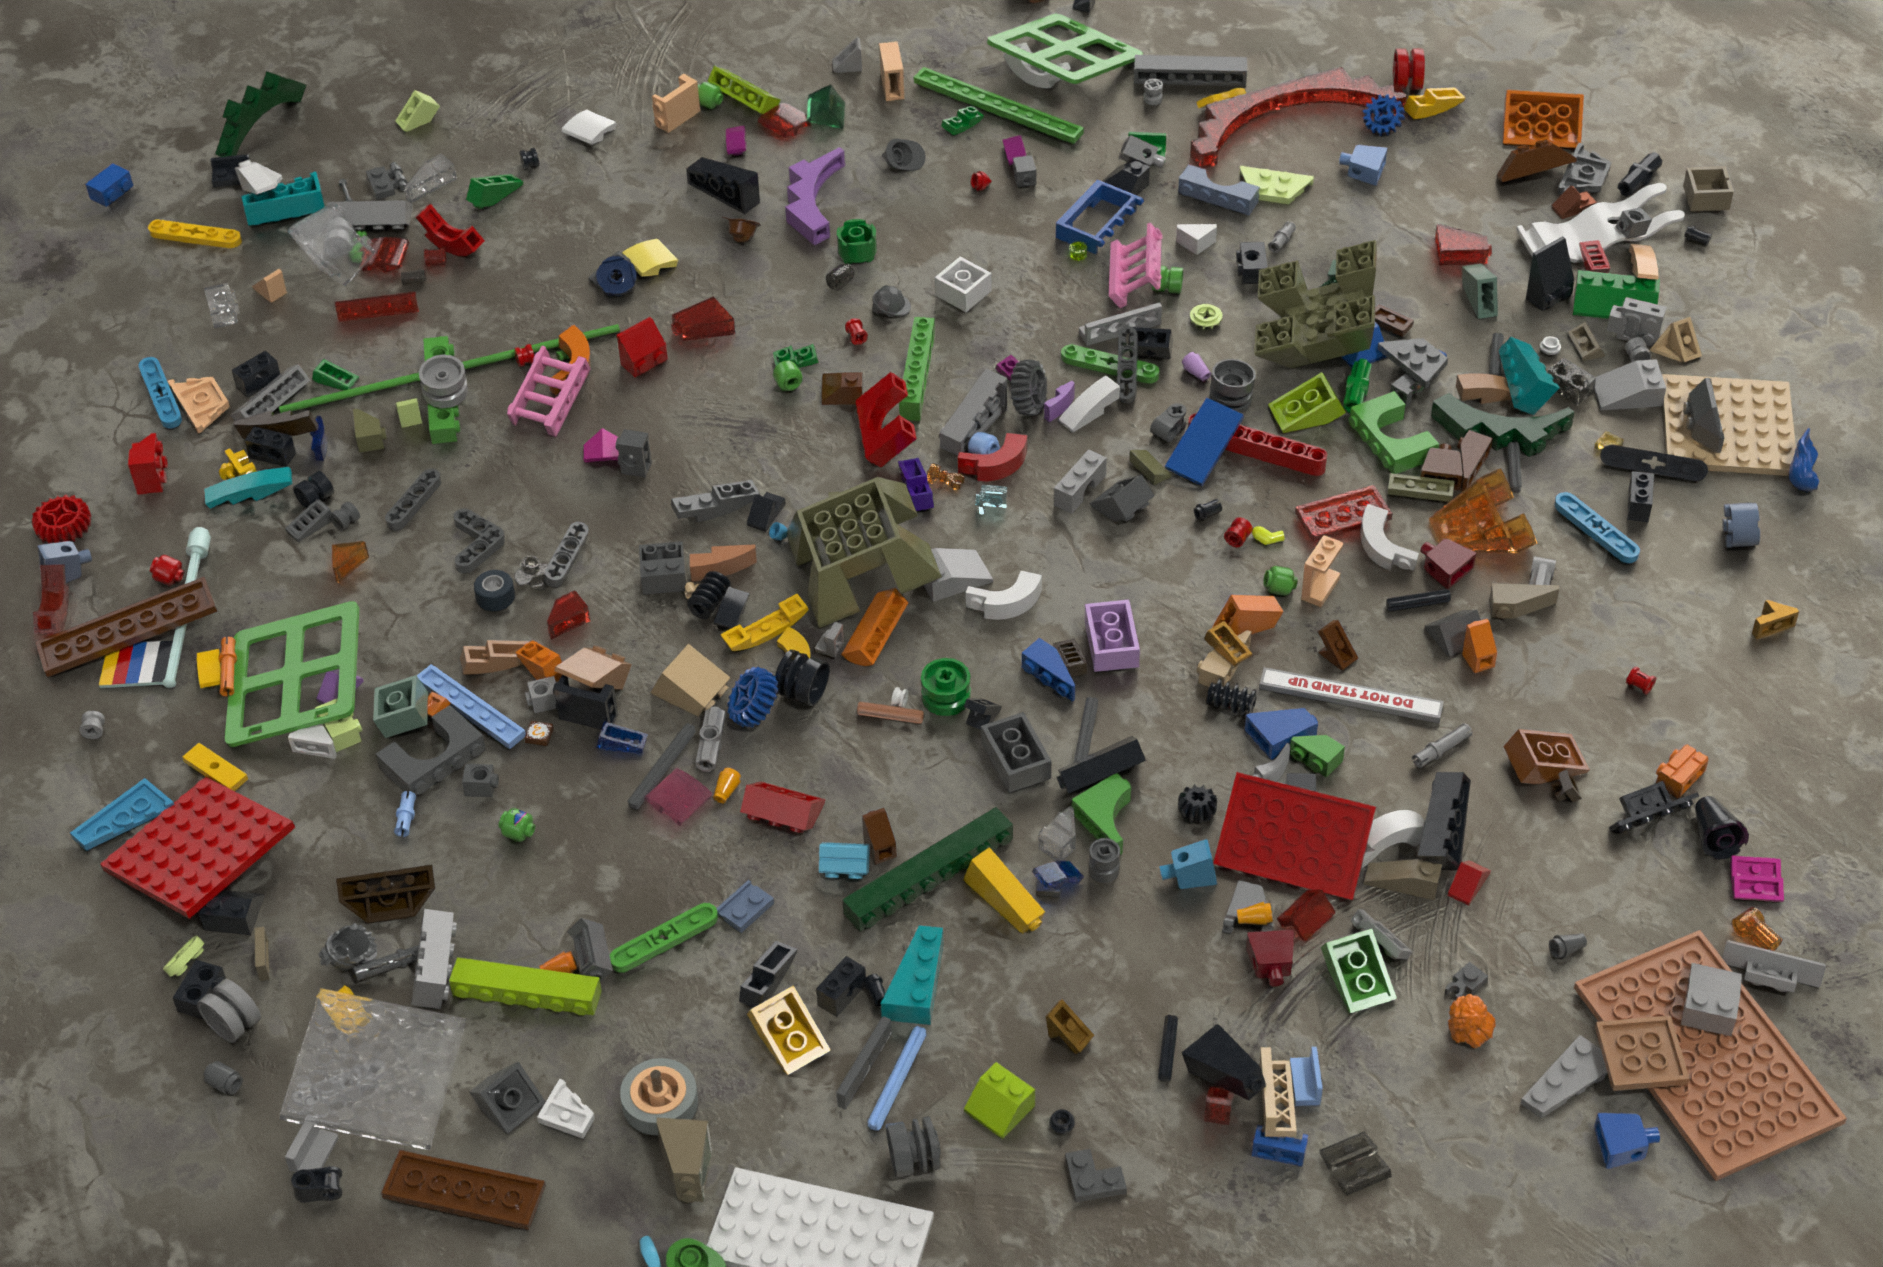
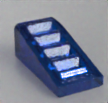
M604 721L596 748L642 754L648 734ZM634 740H639L638 745L634 744Z

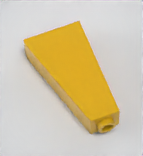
M990 847L971 860L963 880L1019 932L1024 934L1029 929L1034 931L1043 923L1041 920L1045 911Z

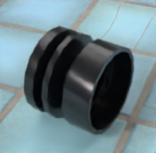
M790 649L781 659L775 674L778 681V692L776 694L785 695L787 698L795 697L798 702L809 706L816 705L823 696L830 675L829 663L816 657L809 659L807 654Z

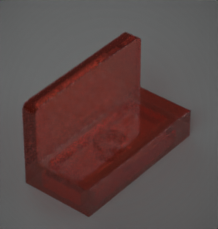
M1322 889L1307 890L1277 920L1281 926H1293L1301 940L1306 941L1336 912Z

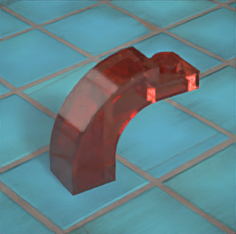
M65 564L40 565L42 598L39 609L33 612L34 634L59 633L65 625L69 604V585H66Z

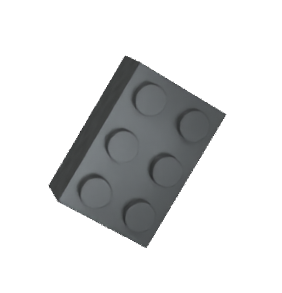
M1024 712L981 726L982 745L1009 793L1051 779L1052 761Z

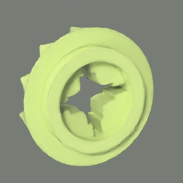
M1198 305L1190 312L1191 323H1195L1196 327L1202 326L1203 329L1205 327L1212 329L1213 326H1219L1220 321H1222V312L1214 305Z

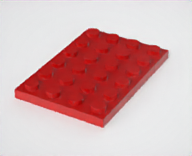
M1236 772L1213 864L1353 900L1377 807Z

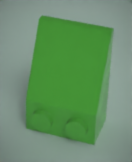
M1372 929L1327 942L1320 947L1330 975L1350 1014L1397 999Z

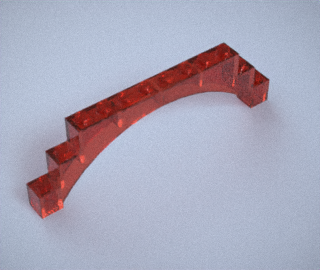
M1343 67L1206 104V121L1198 123V139L1191 141L1190 157L1202 169L1217 165L1219 151L1237 130L1250 121L1279 109L1315 103L1348 104L1367 108L1366 103L1372 104L1371 98L1378 100L1380 94L1382 98H1385L1386 94H1389L1390 99L1395 96L1397 102L1401 101L1404 108L1407 95L1397 83L1379 88L1370 75L1351 79Z

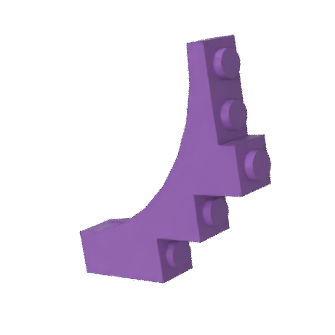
M840 147L810 163L802 160L789 167V177L792 185L787 187L790 205L785 207L786 222L813 245L830 238L829 222L820 213L815 199L823 183L833 173L845 166L844 150Z

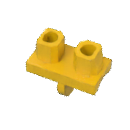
M231 449L225 450L229 461L228 464L223 463L219 469L221 479L228 480L235 476L238 477L257 472L252 462L249 463L248 456L244 450L233 453Z

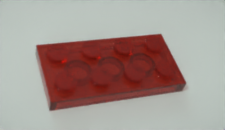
M1375 485L1295 507L1297 517L1313 542L1321 540L1323 535L1332 537L1360 529L1367 504L1388 510L1386 521L1392 520L1393 515Z

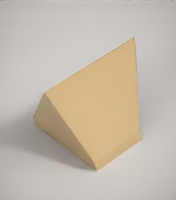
M1691 317L1671 323L1649 351L1682 363L1701 357L1702 354Z

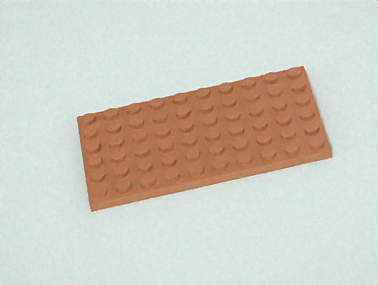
M1700 930L1575 982L1574 989L1598 1022L1671 1015L1690 1080L1688 1085L1648 1088V1090L1715 1181L1845 1124L1846 1116L1742 983L1737 1019L1731 1036L1681 1025L1691 964L1696 963L1732 972Z

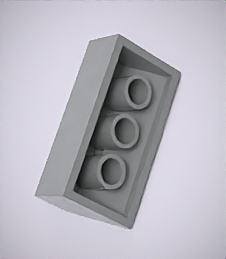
M406 200L327 202L328 226L336 219H343L350 222L354 230H365V226H373L374 230H383L385 226H392V229H404V226L410 225L413 204Z

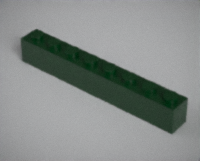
M997 807L991 809L842 899L843 914L860 932L866 928L873 927L879 920L894 914L897 909L912 903L920 895L932 891L938 884L945 880H950L956 873L967 869L971 860L989 847L994 851L1001 846L1007 845L1013 839V824Z

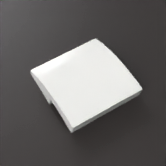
M584 110L571 118L563 126L562 132L589 144H594L603 140L604 133L615 130L616 122L591 111Z

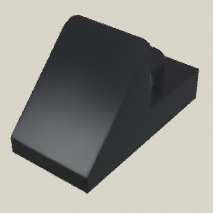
M766 492L764 496L756 494L748 516L747 526L766 532L785 506V498Z
M967 698L964 707L970 709L966 724L981 730V726L994 721L1002 706L983 698Z

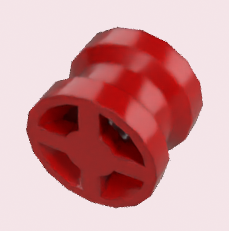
M531 344L525 345L524 348H514L519 367H524L527 363L533 364L535 355Z

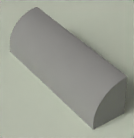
M296 364L286 369L230 416L237 421L271 410L274 411L307 384L310 378L300 365Z

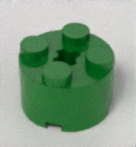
M851 219L845 221L841 228L840 226L837 228L838 254L844 263L852 264L874 260L877 252L876 228L872 223L869 225L866 223V220Z

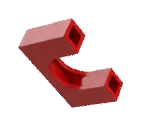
M892 372L888 373L855 400L865 458L868 462L874 463L880 468L917 439L914 424L900 415L881 429L887 413L908 396L906 382Z

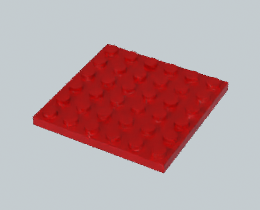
M205 777L174 802L173 806L162 811L153 821L145 825L141 831L127 840L114 853L110 854L100 865L103 871L183 916L190 918L295 829V825L292 820Z

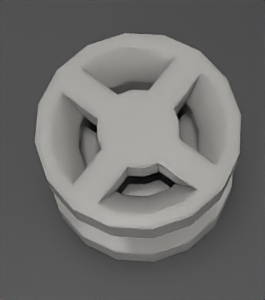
M98 711L85 712L81 719L80 734L89 739L100 738L103 733L102 726L105 723L104 715Z

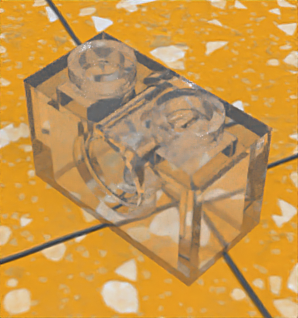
M228 283L204 288L214 328L238 323L236 315L240 314L236 302L235 292L229 289Z

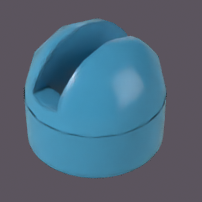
M775 522L770 527L769 536L772 539L781 541L787 537L788 529L785 525Z

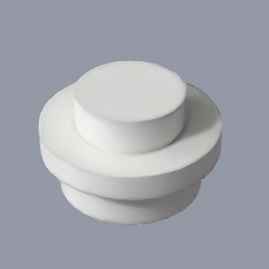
M1545 337L1540 343V350L1547 355H1555L1560 352L1561 344L1556 337Z

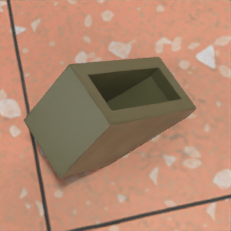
M353 409L355 436L359 453L384 449V440H387V433L385 427L381 428L380 420L359 409Z

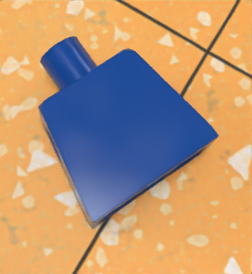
M1597 1114L1594 1129L1606 1169L1643 1160L1646 1158L1649 1144L1660 1142L1658 1128H1644L1641 1117L1637 1114Z

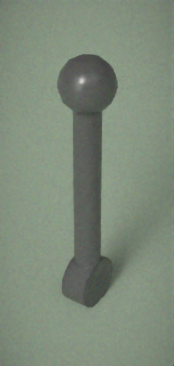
M340 179L339 185L343 188L346 202H353L346 187V179Z

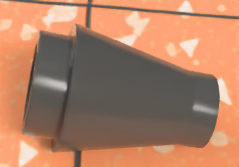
M1583 933L1555 935L1549 941V950L1552 956L1561 959L1587 946V939Z

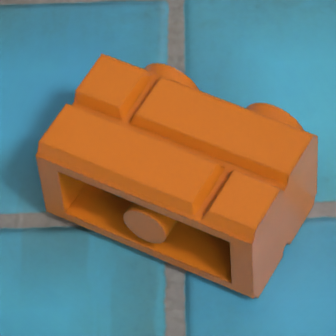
M1686 744L1680 750L1675 749L1667 764L1661 763L1656 771L1658 775L1656 783L1663 781L1669 794L1678 799L1706 771L1709 759L1706 755L1696 752V749Z

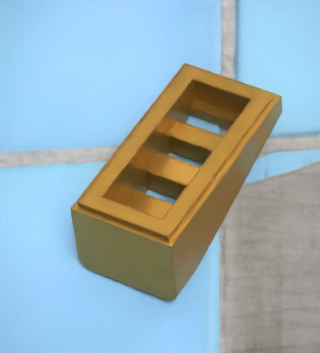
M1225 621L1209 629L1204 637L1205 641L1234 666L1252 656L1250 650ZM1235 647L1234 650H1232V651L1229 650V648ZM1241 652L1242 655L1236 658L1234 654Z

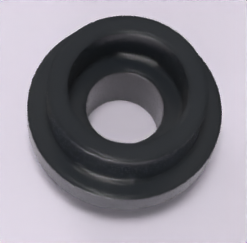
M1059 1109L1050 1117V1128L1057 1134H1067L1074 1129V1116L1068 1110Z

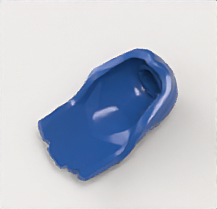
M1810 428L1799 439L1789 469L1791 483L1795 488L1806 492L1817 490L1819 484L1817 474L1812 471L1818 457V452L1810 439Z

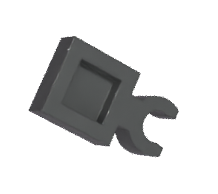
M1468 962L1453 975V982L1447 984L1445 995H1448L1450 992H1457L1455 1000L1459 996H1464L1465 992L1473 995L1487 983L1488 975L1471 962Z

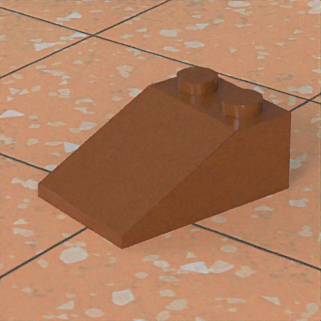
M1518 729L1503 746L1521 783L1542 784L1559 780L1558 773L1564 770H1568L1572 776L1588 773L1590 770L1572 734Z

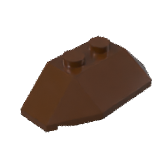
M1540 140L1536 142V145H1522L1517 147V150L1511 151L1496 176L1498 180L1505 182L1577 162V158L1550 141Z

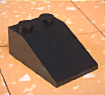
M1563 236L1535 251L1532 256L1526 299L1541 311H1544L1549 307H1553L1561 300L1569 298L1573 293L1574 275L1566 238Z

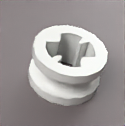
M896 687L892 695L891 706L905 708L908 700V690L904 689L901 691L899 687Z

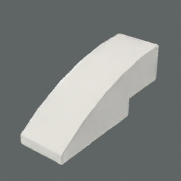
M1104 376L1085 390L1059 418V422L1072 433L1103 415L1104 407L1119 399L1120 386L1109 377Z

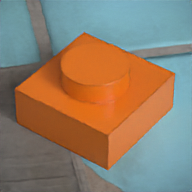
M431 692L428 696L427 716L431 718L449 706L450 702L445 697Z

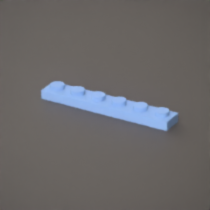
M429 665L417 675L428 692H434L445 697L450 702V706L459 714L508 749H511L525 737L526 732L522 727L434 665Z

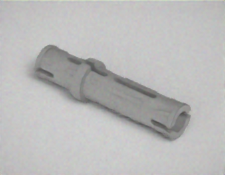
M1463 723L1436 742L1428 743L1426 748L1412 756L1413 763L1418 768H1422L1430 761L1438 760L1444 752L1471 737L1473 734L1471 727Z

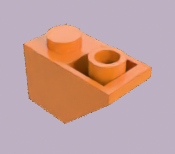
M1488 619L1474 621L1466 627L1462 655L1474 673L1495 667L1497 649Z
M533 640L515 652L536 680L554 676L555 682H559L562 674L554 671L555 667L562 663L559 654Z

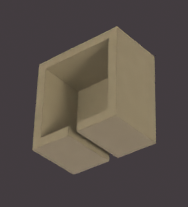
M1726 166L1691 167L1686 169L1683 188L1690 211L1730 210L1734 191Z

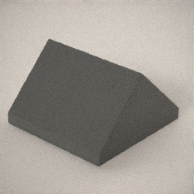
M1461 610L1425 625V630L1450 658L1463 652L1467 625L1481 619L1478 610Z

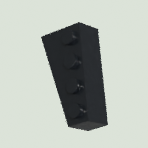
M1436 772L1435 780L1432 782V793L1418 856L1424 861L1442 864L1441 870L1457 871L1462 862L1471 780L1464 772Z

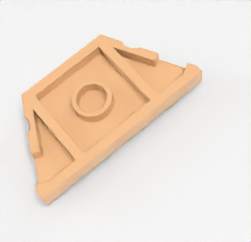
M203 377L201 379L187 378L184 383H175L174 379L168 380L171 391L198 434L230 407L227 398L213 377Z

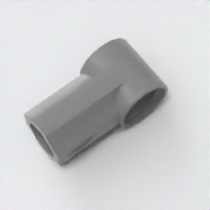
M1534 556L1529 585H1549L1550 579L1552 580L1556 560Z

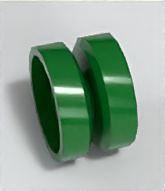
M952 658L936 659L924 667L921 673V699L929 712L940 716H951L966 709L964 707L966 699L971 698V675L968 667Z

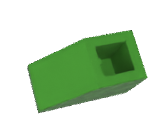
M1327 735L1297 736L1291 739L1290 755L1325 777L1329 776L1343 762L1345 746Z

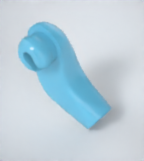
M642 1237L639 1241L640 1251L648 1267H661L660 1259L651 1237Z

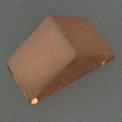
M364 541L332 545V567L336 582H342L369 558Z

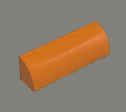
M896 588L878 592L841 654L845 659L860 666H871L874 664L908 605L907 600Z

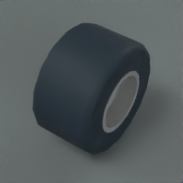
M488 570L480 574L474 582L476 602L484 610L492 612L501 611L509 607L515 599L513 580L504 571Z

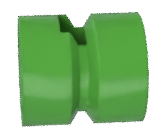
M1161 266L1160 289L1156 290L1152 285V291L1164 292L1165 289H1168L1169 293L1180 294L1183 268L1171 267L1168 270L1166 266Z

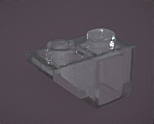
M1068 807L1064 812H1060L1054 821L1048 826H1044L1038 834L1039 849L1058 863H1061L1075 850L1076 833L1074 809L1072 807Z

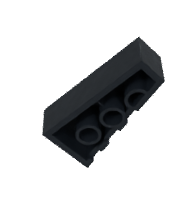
M704 157L699 158L686 168L689 185L743 214H746L760 203L758 172Z

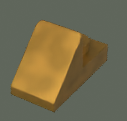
M1766 600L1762 615L1755 619L1752 630L1753 636L1759 639L1795 627L1799 610Z
M1060 999L1045 1016L1049 1038L1060 1036L1075 1054L1080 1053L1095 1036L1063 999Z

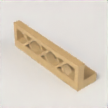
M1261 1047L1260 1068L1267 1085L1261 1090L1265 1137H1296L1290 1061H1272L1271 1047ZM1273 1070H1285V1073L1277 1076L1273 1073ZM1278 1085L1286 1089L1281 1094L1274 1090ZM1282 1103L1288 1108L1281 1112L1276 1108V1105ZM1282 1120L1290 1125V1128L1276 1127V1124Z

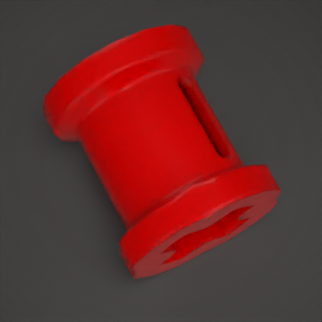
M858 318L850 319L845 324V330L850 334V340L854 345H861L868 339V333L862 328L863 324Z
M1636 666L1630 671L1626 684L1638 687L1642 690V693L1647 695L1654 687L1657 678L1653 675L1650 677L1641 672L1640 668Z

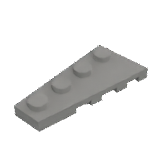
M1579 1035L1523 1096L1521 1105L1540 1118H1543L1564 1105L1569 1098L1583 1093L1588 1086L1602 1081L1608 1073L1601 1048Z

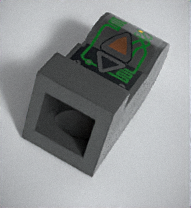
M1406 373L1391 384L1390 393L1395 391L1405 403L1406 408L1411 404L1412 396L1420 394L1424 387Z

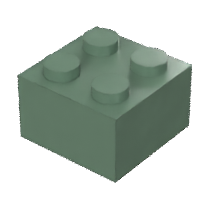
M417 675L375 688L373 721L385 738L427 725L428 692Z

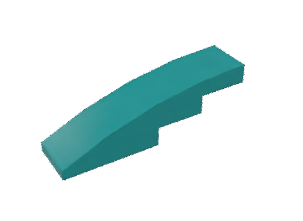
M283 467L248 473L205 488V504L211 509L227 500L232 505L249 497L258 501L292 485L291 468Z

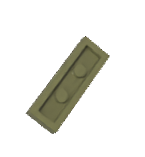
M1390 473L1387 494L1452 502L1454 481Z

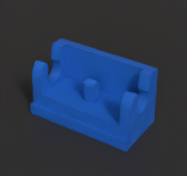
M1257 1124L1253 1141V1157L1303 1167L1308 1142L1307 1134H1303L1302 1140L1291 1137H1265V1132H1262L1263 1125Z

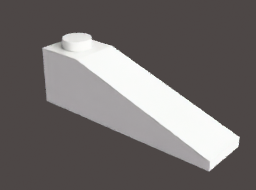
M250 160L239 163L240 167L235 168L242 189L255 194L276 188L280 180L283 179L282 175L258 163L250 162Z

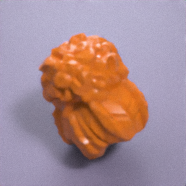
M1471 994L1459 996L1452 1003L1449 1011L1451 1019L1448 1020V1026L1451 1031V1037L1456 1043L1466 1042L1474 1049L1479 1048L1485 1041L1493 1038V1031L1496 1027L1495 1018L1487 1011V1006L1478 996Z

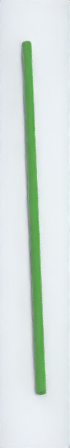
M616 324L583 332L588 340L620 332V328ZM559 338L531 345L533 352H539L541 346H545L546 349L559 347ZM513 349L462 363L465 369H470L515 358V353ZM419 372L279 406L280 413L289 410L293 412L420 381Z

